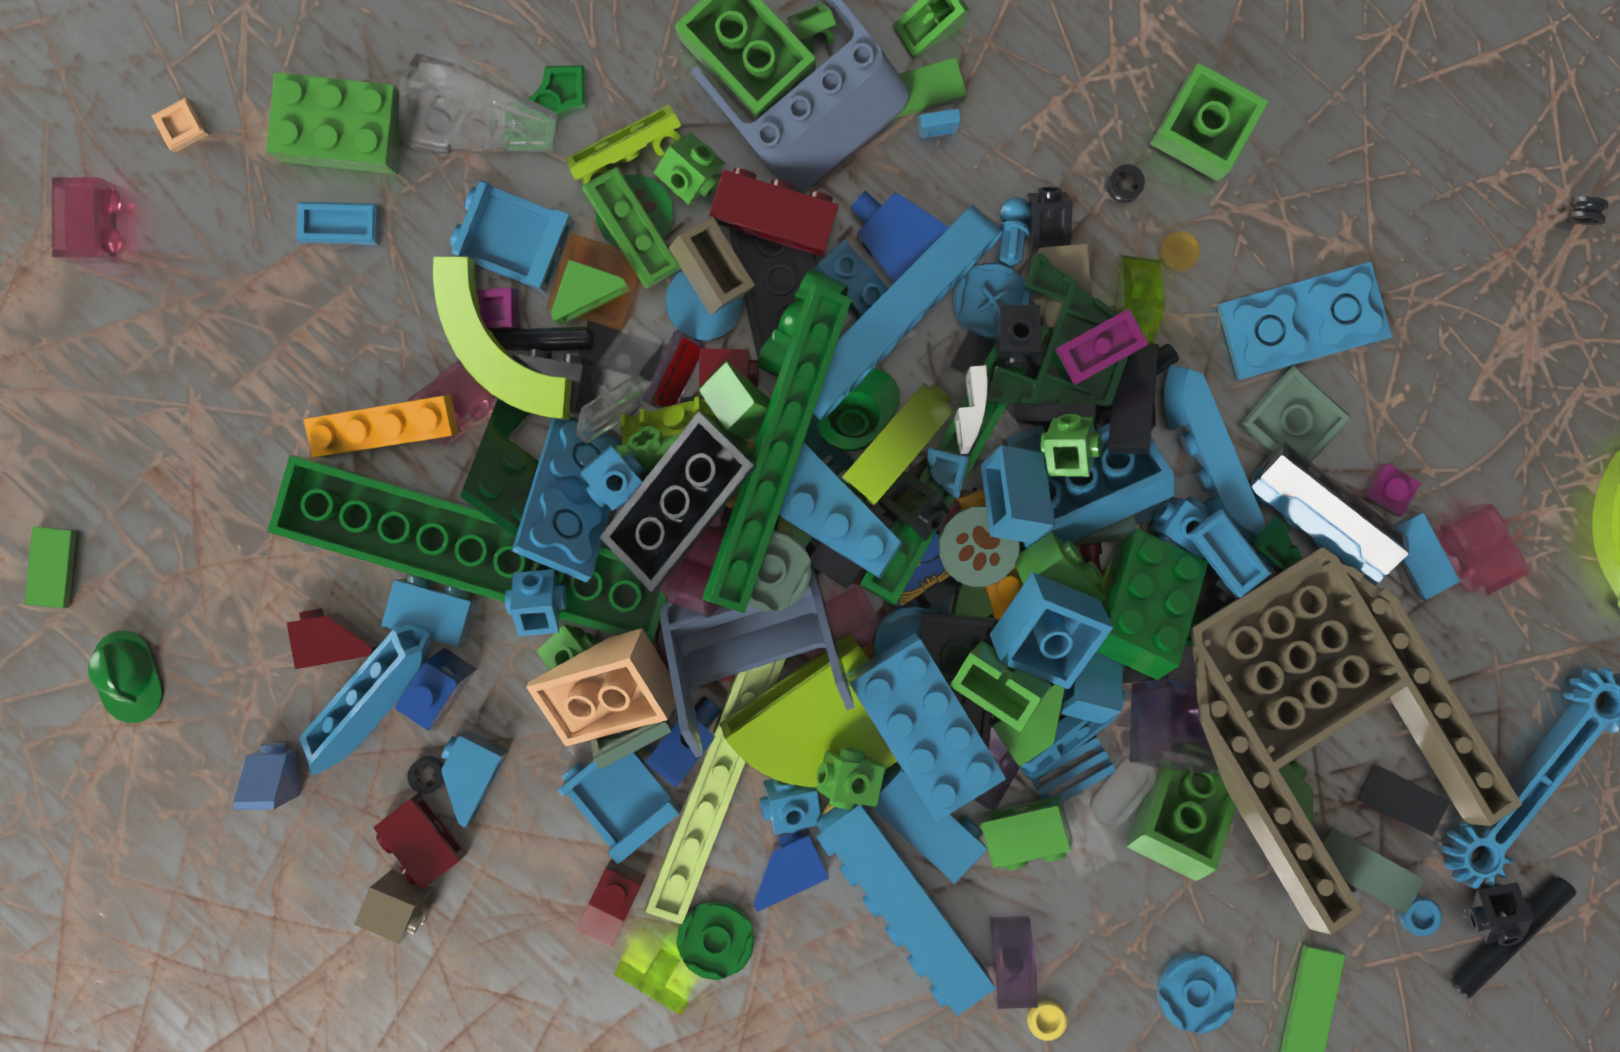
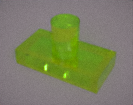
M662 948L659 949L646 973H643L622 959L613 971V975L682 1016L689 1004L686 998L665 986L680 959Z

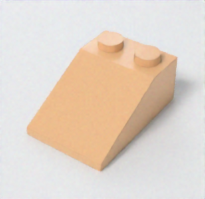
M643 628L607 638L531 680L526 686L565 746L666 721L675 703L670 672Z

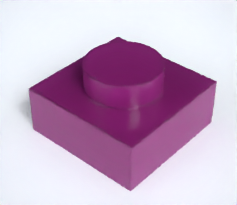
M512 287L476 290L481 308L479 312L488 330L518 329V290Z
M1383 463L1363 498L1396 517H1402L1421 482L1389 463Z

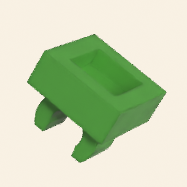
M823 2L787 17L792 33L799 40H802L803 45L811 53L815 52L812 39L818 33L824 35V39L829 45L834 43V35L829 27L836 25L831 9Z

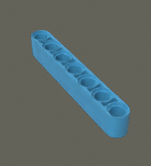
M974 205L969 207L838 340L813 414L822 421L832 413L994 246L1001 237L1003 230Z

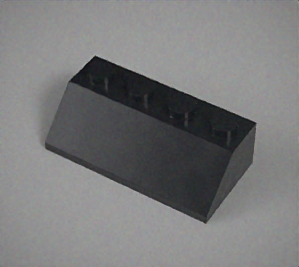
M698 411L599 537L650 592L656 593L757 467L749 444L742 437L726 431L716 416Z

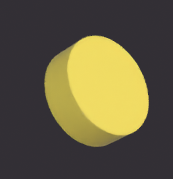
M1040 998L1034 1001L1028 1008L1026 1019L1034 1036L1041 1040L1051 1041L1064 1033L1067 1027V1016L1059 1002L1051 998Z

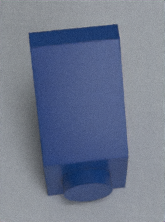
M809 828L791 834L782 833L777 837L779 842L772 847L755 894L753 905L756 912L829 879L828 868Z

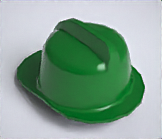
M874 368L832 413L822 421L817 418V427L821 436L839 452L842 450L858 451L867 448L885 428L899 406L900 390L896 381L887 372Z
M115 631L103 637L95 646L88 665V676L92 685L97 688L106 711L117 720L126 723H138L152 717L160 707L163 695L160 678L148 643L139 634L130 631Z

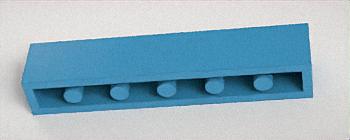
M854 804L853 809L850 810L834 807L817 819L820 834L816 837L829 856L836 853L843 862V865L839 868L852 887L859 884L866 893L862 899L873 916L876 918L881 914L889 925L885 927V930L890 939L898 948L904 944L911 954L907 957L910 965L920 978L927 975L933 983L929 989L942 1008L949 1005L958 1016L996 989L984 966L865 805Z

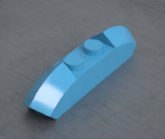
M1170 365L1164 387L1165 414L1170 431L1179 427L1182 428L1184 433L1180 435L1182 446L1189 457H1194L1199 469L1195 472L1197 482L1204 493L1208 492L1211 497L1202 502L1208 507L1206 514L1211 516L1217 510L1223 509L1250 544L1262 530L1265 520L1204 374L1189 368Z
M411 624L394 628L303 732L299 739L311 775L336 765L350 755L400 700L428 658L431 647V632Z

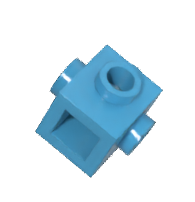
M613 443L586 465L580 474L590 484L586 491L600 507L607 504L613 511L620 504L624 507L643 483L644 479L641 474L645 472V469L630 452L624 456ZM618 475L622 478L623 482L615 485L609 481L608 477Z
M1187 496L1186 499L1171 497L1158 506L1153 516L1154 522L1149 529L1159 535V539L1202 558L1203 554L1187 534L1209 517L1205 514L1208 507L1191 496Z
M554 569L513 573L512 590H506L505 604L508 615L512 614L518 637L559 633L560 610L567 608V596L565 586L558 585Z
M775 779L763 781L765 796L759 797L760 811L763 821L770 820L775 835L796 833L804 828L818 826L817 819L821 816L816 787L791 785Z

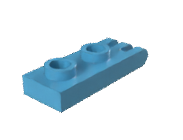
M845 239L814 267V269L849 287L847 297L852 299L849 309L858 319L889 289Z

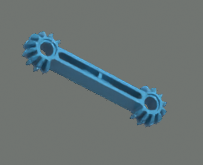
M1604 667L1597 668L1596 671L1587 668L1581 670L1582 679H1569L1574 688L1573 693L1565 692L1562 695L1565 699L1572 700V704L1509 781L1522 805L1492 826H1472L1465 822H1459V834L1452 830L1446 831L1452 842L1451 845L1445 844L1440 846L1443 852L1449 854L1442 863L1445 868L1453 870L1451 874L1453 879L1460 883L1466 881L1467 885L1471 888L1479 889L1482 883L1488 887H1495V875L1502 878L1508 877L1506 871L1502 868L1504 864L1514 863V860L1511 856L1504 853L1602 731L1605 729L1606 732L1610 733L1619 732L1620 673L1613 674L1610 668ZM1600 693H1603L1604 704L1598 709L1596 699ZM1481 846L1482 855L1480 859L1472 862L1473 851Z

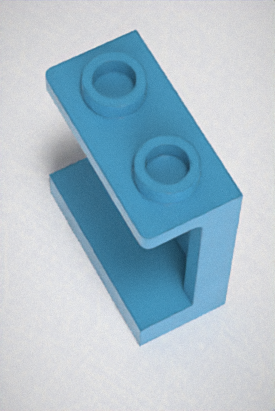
M480 180L477 188L472 187L467 195L465 209L468 211L463 223L457 224L450 240V245L453 246L452 254L456 257L475 259V265L547 293L575 221L568 213L555 208L550 210L495 188L489 182Z
M636 751L601 770L594 760L585 767L578 762L561 776L566 783L558 789L562 796L568 795L609 845L610 849L607 853L617 865L678 816L682 809L681 805L645 761L636 754Z

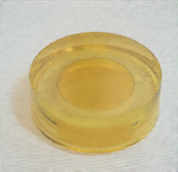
M1184 231L1171 233L1162 240L1158 248V258L1162 266L1176 273L1191 268L1197 262L1200 255L1198 241L1193 235Z

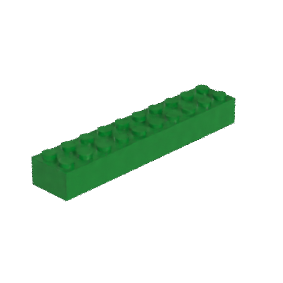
M289 455L267 532L502 602H505L506 590H512L513 573L553 569L512 552L516 537L473 506L303 456ZM601 545L592 578L587 582L554 569L558 585L565 586L567 596V608L560 610V619L613 635H620L643 628L652 645H654L659 636L661 623L660 609L670 598L679 567L672 571L656 593L650 592L608 546Z

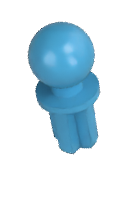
M1020 197L1009 198L1003 203L1000 210V217L1003 223L999 227L1003 230V233L1001 235L999 258L1000 261L1008 266L1022 262L1025 239L1030 234V229L1026 225L1030 220V205L1025 199Z

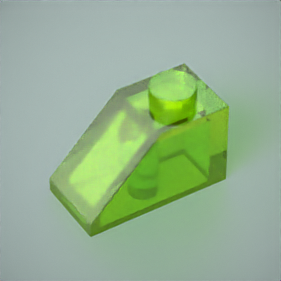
M1122 255L1113 310L1120 314L1130 309L1148 344H1154L1165 309L1161 260Z

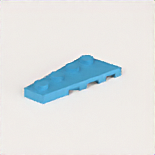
M803 442L778 516L881 579L902 546V542Z

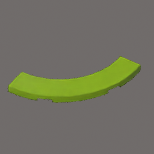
M433 257V283L439 318L454 353L465 369L491 394L511 406L525 412L549 418L569 420L572 380L544 375L523 366L509 356V353L500 345L491 330L487 329L479 312L481 308L475 283V259L470 257Z

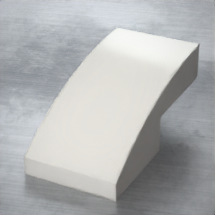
M986 365L970 367L965 378L969 407L958 408L954 417L959 455H968L982 424L987 398Z

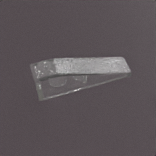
M416 53L400 75L399 145L436 155L450 154L452 150H470L471 154H483L486 149H504L508 153L553 152L555 149L557 113L456 63Z

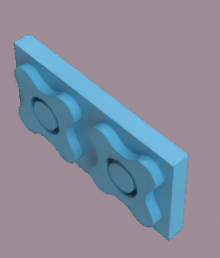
M1372 262L1217 305L1237 381L1392 337Z
M569 416V420L552 418L512 552L584 582L592 578L602 542L599 537L605 531L610 507L607 504L600 507L586 491L590 484L580 473L586 465L613 443L615 446L622 445L621 439ZM609 476V481L617 485L619 476Z

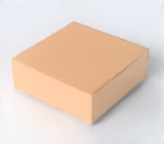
M187 97L151 115L169 150L174 153L209 135L192 101Z

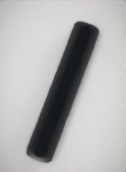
M585 326L491 330L497 341L507 352L529 351V349L542 351L589 349L592 346L591 329Z

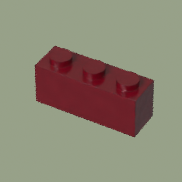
M735 167L733 172L722 170L709 218L713 216L719 226L825 257L839 209V204L832 202L833 197L818 191H810L809 195L794 191V185L778 179H772L771 184L756 180L757 175L742 168Z

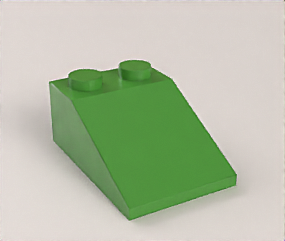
M1179 731L1175 734L1137 812L1126 847L1195 881L1217 870L1236 809V805L1225 788L1209 746Z

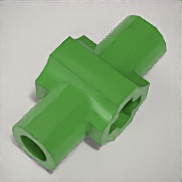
M646 426L629 436L627 444L616 447L624 456L630 452L645 469L642 475L648 476L680 434L664 437L661 430H656L654 426Z

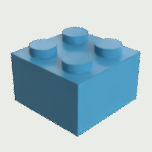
M1032 572L990 633L1000 663L1069 689L1111 632L1113 626L1100 599Z

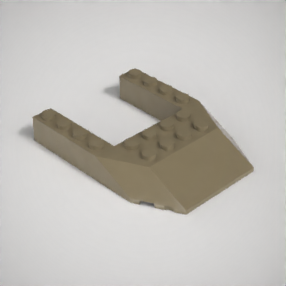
M1321 547L1249 591L1241 598L1236 599L1191 627L1200 722L1225 788L1308 928L1332 935L1364 912L1278 769L1387 698H1390L1465 823L1492 826L1520 807L1522 803L1398 598L1385 588H1378L1363 578L1364 574L1352 566L1344 565L1336 555Z

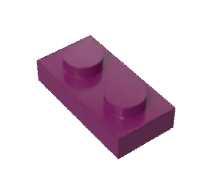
M1127 309L1055 349L1072 382L1076 385L1148 345V342L1130 309Z

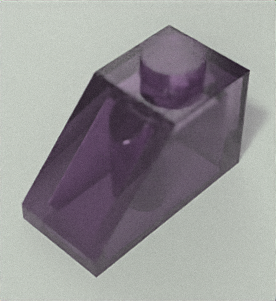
M1029 916L990 917L992 982L996 988L992 991V995L997 1008H1038L1037 970Z

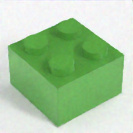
M1198 62L1187 75L1150 144L1218 182L1231 171L1269 101Z

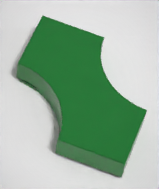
M584 65L545 66L542 82L536 92L521 103L507 106V139L510 149L549 148L550 136L558 121L571 111L587 108L586 68Z

